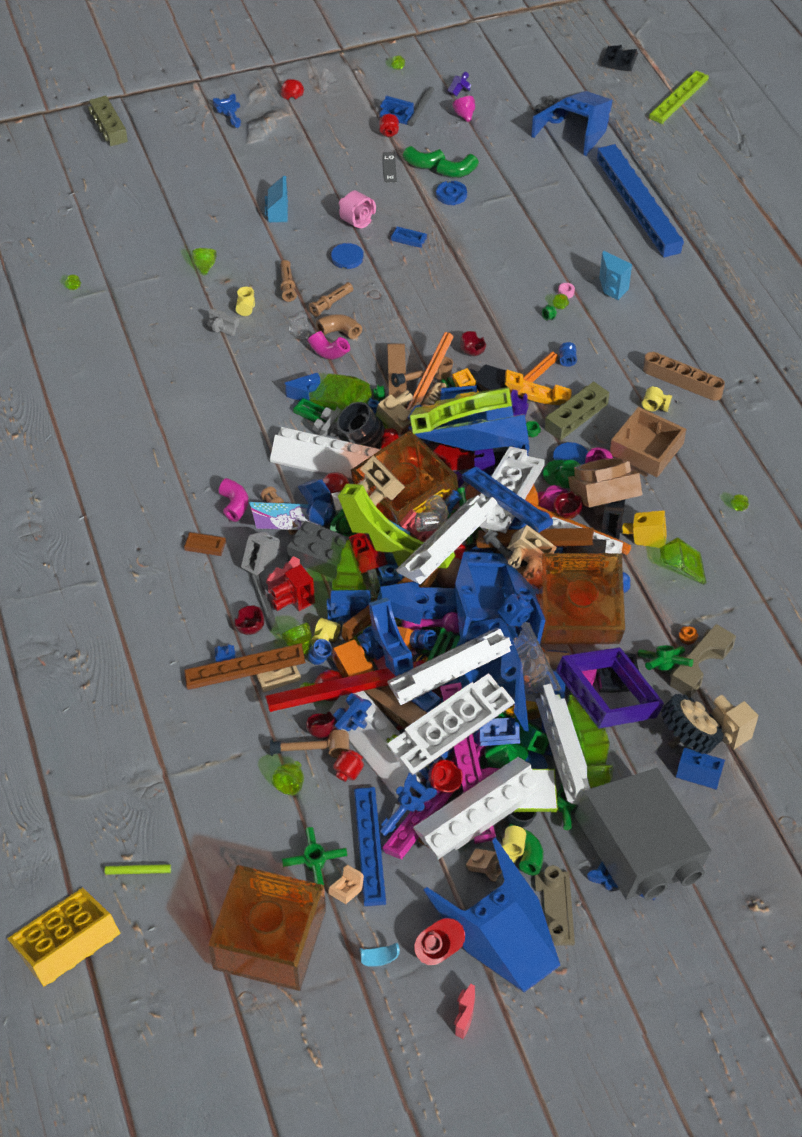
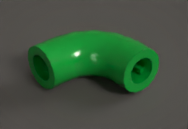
M413 146L407 147L402 155L403 159L409 164L421 169L435 168L440 160L445 158L444 153L440 149L430 153H422Z
M472 154L466 155L459 162L442 158L437 166V173L451 178H461L473 172L479 165V161Z
M524 829L526 831L525 847L519 868L525 874L533 876L539 874L541 870L544 850L540 840L532 832Z

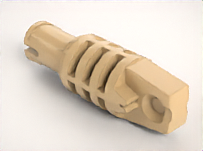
M437 382L429 390L421 402V406L434 405L436 401L441 400V388H447L446 384Z

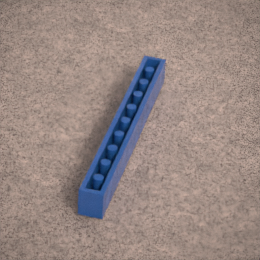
M616 144L598 148L597 162L663 258L680 254L684 245L683 238L677 233L669 218L665 216L662 208L658 206L655 198L651 196L648 188L644 186L641 178L635 173L634 168L625 159L622 151L618 149Z

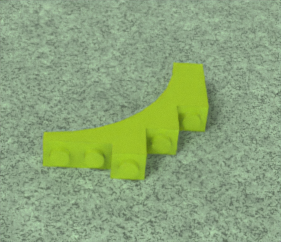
M510 388L457 394L455 398L439 400L434 405L416 407L410 415L413 434L430 432L441 424L471 414L512 406Z
M346 484L338 495L352 532L369 533L375 550L392 552L398 567L424 543L408 535L390 522L374 505L363 485ZM454 551L437 568L447 569L455 557Z

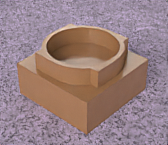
M638 407L612 438L610 453L615 458L630 461L631 470L645 477L649 474L658 477L684 444L686 428Z
M605 458L574 467L575 476L568 477L570 491H573L578 496L580 495L582 504L587 507L642 496L640 475L631 470L630 461L625 459Z

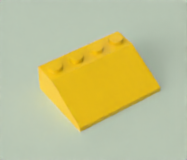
M82 887L7 939L35 978L44 987L55 981L57 977L67 970L74 968L77 963L91 956L96 950L111 942L121 933L111 914Z

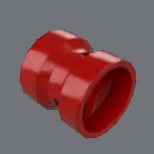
M387 428L384 431L381 439V449L385 453H395L399 449V433L396 429Z

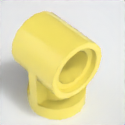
M246 286L241 287L237 291L236 312L242 316H249L255 306L254 290Z
M649 387L643 398L642 406L652 412L658 410V408L668 412L672 395H664L663 391L658 387Z
M320 618L315 628V635L311 639L312 646L319 639L335 642L339 636L341 625Z
M519 826L507 827L501 846L513 863L524 853L526 831Z

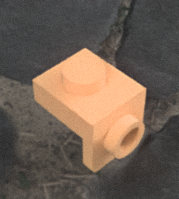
M475 849L466 863L469 871L485 873L493 882H496L502 872L495 851Z
M346 865L343 869V876L329 887V895L347 904L362 891L364 875L351 866Z

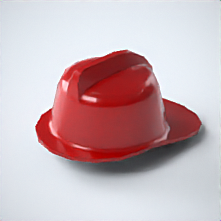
M443 918L423 930L417 936L414 943V951L417 958L424 964L436 965L453 955L462 947L465 941L463 926L452 918Z

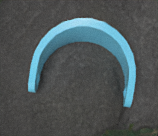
M398 943L374 949L359 948L361 963L365 966L375 967L394 961L399 956Z

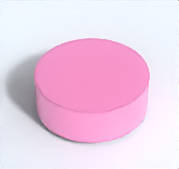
M562 283L559 285L558 295L560 297L571 298L574 296L575 287L572 284Z

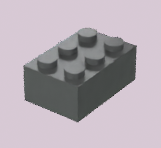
M306 520L287 546L288 561L294 556L300 559V564L303 567L338 581L355 557L349 537Z

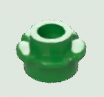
M547 304L542 308V316L545 320L555 319L557 311L554 306Z
M377 385V388H374V399H378L379 402L385 399L384 386Z
M535 421L526 423L528 437L538 436L541 432L539 424Z

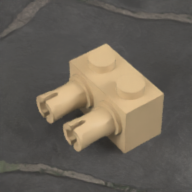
M407 390L397 398L389 395L378 404L376 416L388 428L398 431L399 439L409 432L408 426H412L407 417L414 406L409 410L403 407L413 400L412 394H408L409 391Z
M374 455L360 468L365 474V478L358 485H363L366 492L373 486H376V490L369 496L375 506L384 497L393 500L405 488Z
M525 525L513 534L508 545V549L513 552L508 560V564H512L513 568H519L523 559L528 563L523 575L527 576L528 579H534L538 569L551 561L557 547L528 525Z
M723 695L718 696L713 703L716 708L711 714L721 725V732H723L722 741L734 750L752 738L759 715L745 701L734 707Z

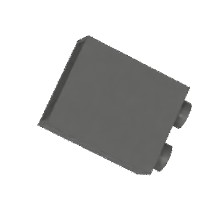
M658 768L584 791L574 816L626 900L641 894L647 900L653 899L661 895L668 888L669 884L680 881L682 886H689L704 876L705 871L702 867L711 849Z

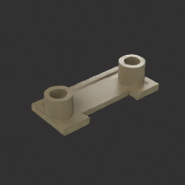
M552 865L547 867L545 872H539V874L535 875L536 891H543L545 919L554 946L575 945L569 871H561L559 867Z

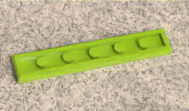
M696 70L649 114V119L660 124L664 123L708 81L709 75Z

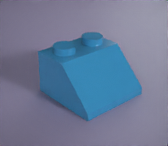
M282 176L268 189V196H265V205H268L265 206V216H268V222H288L286 176Z
M606 251L602 252L599 279L604 294L619 300L629 290L632 264Z

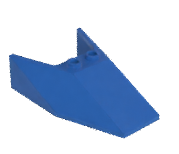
M588 91L566 97L533 116L531 137L535 138L547 122L561 123L570 111L586 116L589 120L585 134L583 155L587 156L607 130L613 100ZM557 116L559 119H553L552 117Z
M512 406L457 418L439 425L430 432L413 434L412 426H408V431L414 437L474 452L476 450L529 444L525 414L513 416Z
M463 553L455 582L460 642L465 644L471 622L501 618L497 611L504 604L505 599L511 594H522L529 598L534 611L521 627H517L535 647H539L545 625V617L532 585L512 567V564H508V560L502 554Z
M502 617L470 623L465 643L490 630L499 628L503 635L509 638L512 644L509 646L511 651L442 686L461 682L463 689L489 673L499 687H503L514 700V713L524 731H529L522 663L507 623ZM459 639V641H458L456 647L462 645L461 642H460V639Z
M494 838L492 841L504 877V883L465 911L459 909L428 887L423 890L442 919L452 918L463 926L465 941L462 947L469 955L522 992H526L561 965L539 898L499 841Z

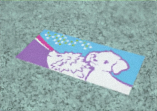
M249 502L256 529L299 530L305 520L310 522L309 515L306 514L309 504ZM292 521L295 522V524L298 525V527H293Z

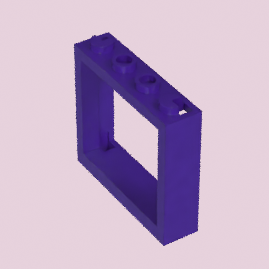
M620 647L562 656L556 669L557 674L598 729L657 718L664 705L661 698ZM612 667L640 704L610 710L581 671Z

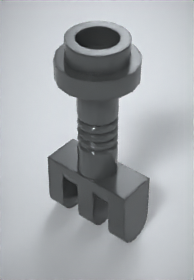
M549 95L545 98V104L535 106L534 112L537 115L561 100Z
M488 531L483 536L484 542L486 544L491 543L509 560L513 552L509 551L496 538L498 535L496 531Z

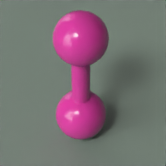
M455 612L445 614L442 619H422L420 625L405 620L401 622L403 628H408L412 631L416 629L421 630L423 627H442L448 632H453V634L459 633L458 614Z

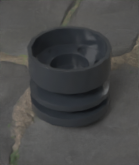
M354 402L342 410L337 420L338 429L351 443L374 447L384 435L385 428L383 422L364 402Z

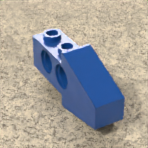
M408 582L380 587L377 600L387 597L390 600L394 617L420 625L422 619H442L449 612L457 613L455 588H419L418 583Z

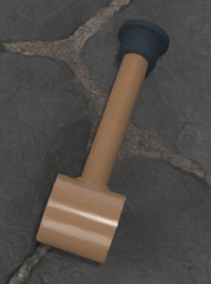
M444 356L434 377L438 380L445 379V381L448 377H451L453 360ZM426 369L408 374L393 373L391 376L392 383L395 387H399L405 381L421 378Z
M345 730L331 731L327 741L281 743V741L270 740L271 756L273 754H281L282 751L329 749V755L333 758H338L342 751L349 750V733Z

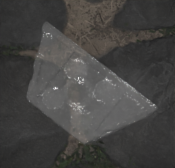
M524 622L521 626L523 628L521 633L513 641L522 663L525 694L543 692V685L547 684L552 685L553 691H560L561 687L530 623Z

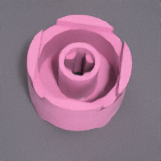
M356 190L348 193L339 201L341 219L354 227H366L372 221L370 219L372 214L375 215V202Z

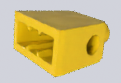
M665 511L639 512L634 514L633 523H623V534H634V543L636 545L665 548L667 537Z

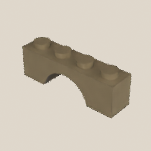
M717 624L711 630L708 629L703 635V640L695 643L690 655L686 654L684 658L693 659V666L680 665L675 667L670 674V687L683 695H687L688 698L692 697L700 688L704 676L699 668V664L706 659L723 660L733 649L736 635Z

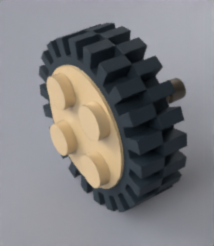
M675 694L661 709L664 723L668 724L669 730L674 731L673 739L668 742V746L672 749L678 743L686 742L687 747L690 749L693 747L696 752L708 754L722 741L723 732H721L722 729L718 726L717 720L713 719L714 716L708 714V710L701 703L694 702V699L688 698L687 695Z

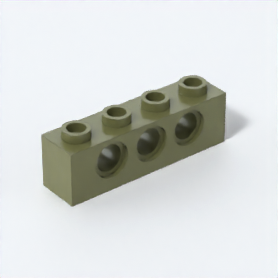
M105 95L89 100V113L91 116L93 115L95 124H98L100 133L103 132V138L105 141H108L110 147L128 142L126 129L108 97Z
M593 381L579 393L573 395L566 403L561 404L554 412L546 416L545 430L561 441L607 406L610 392Z

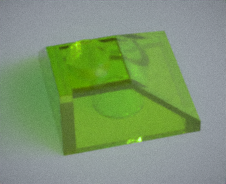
M678 537L659 548L660 560L664 566L703 585L707 583L701 553Z

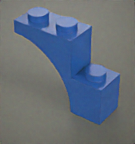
M386 597L369 603L373 636L384 650L387 668L395 676L413 669L412 652L408 649L400 635L390 600Z

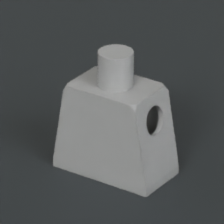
M267 532L249 535L241 568L254 575H258L272 565L275 561L277 550L281 547L279 539Z

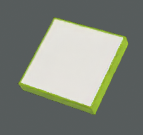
M532 769L544 784V788L526 799V803L514 812H557L555 769Z

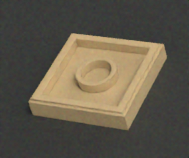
M296 666L256 674L263 693L301 680Z

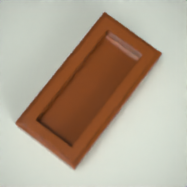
M189 532L184 549L185 551L222 556L226 538Z

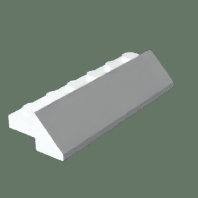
M281 427L278 435L274 437L270 462L324 475L339 472L344 474L349 481L355 482L356 478L365 476L360 468L373 455L382 462L384 450Z
M509 447L491 477L525 500L544 467V459L527 456V450ZM482 493L479 496L482 501L489 499ZM496 504L492 508L494 510L492 514L480 525L486 533L490 530L506 533L515 517Z
M479 495L468 499L396 571L421 584L494 511L492 508L497 504V501L493 497L482 501Z
M495 628L387 682L400 705H403L510 652L509 646L512 644L509 638L503 635L501 629Z
M488 673L477 682L470 683L405 728V732L387 743V747L400 762V766L414 775L514 705L515 702L503 687H499Z
M551 684L543 685V694H540V698L536 699L537 706L567 801L579 805L584 791L590 789L587 780V765L565 698L561 699L560 694L555 695Z
M364 691L353 693L362 699L369 700L372 705L366 711L368 716L364 719L367 722V726L364 729L358 726L355 731L353 729L347 731L349 733V742L398 800L399 796L396 793V789L400 786L404 787L409 772L400 766V762L387 747V743L398 737L400 732ZM350 694L340 696L329 710L332 715L339 708L348 710L350 706L346 702V698ZM419 771L415 773L419 783L426 780ZM412 787L410 788L411 793L416 791Z
M517 757L414 826L413 829L423 843L428 845L436 858L440 859L454 848L455 850L459 849L526 803V799L543 789L544 784L531 769V764Z

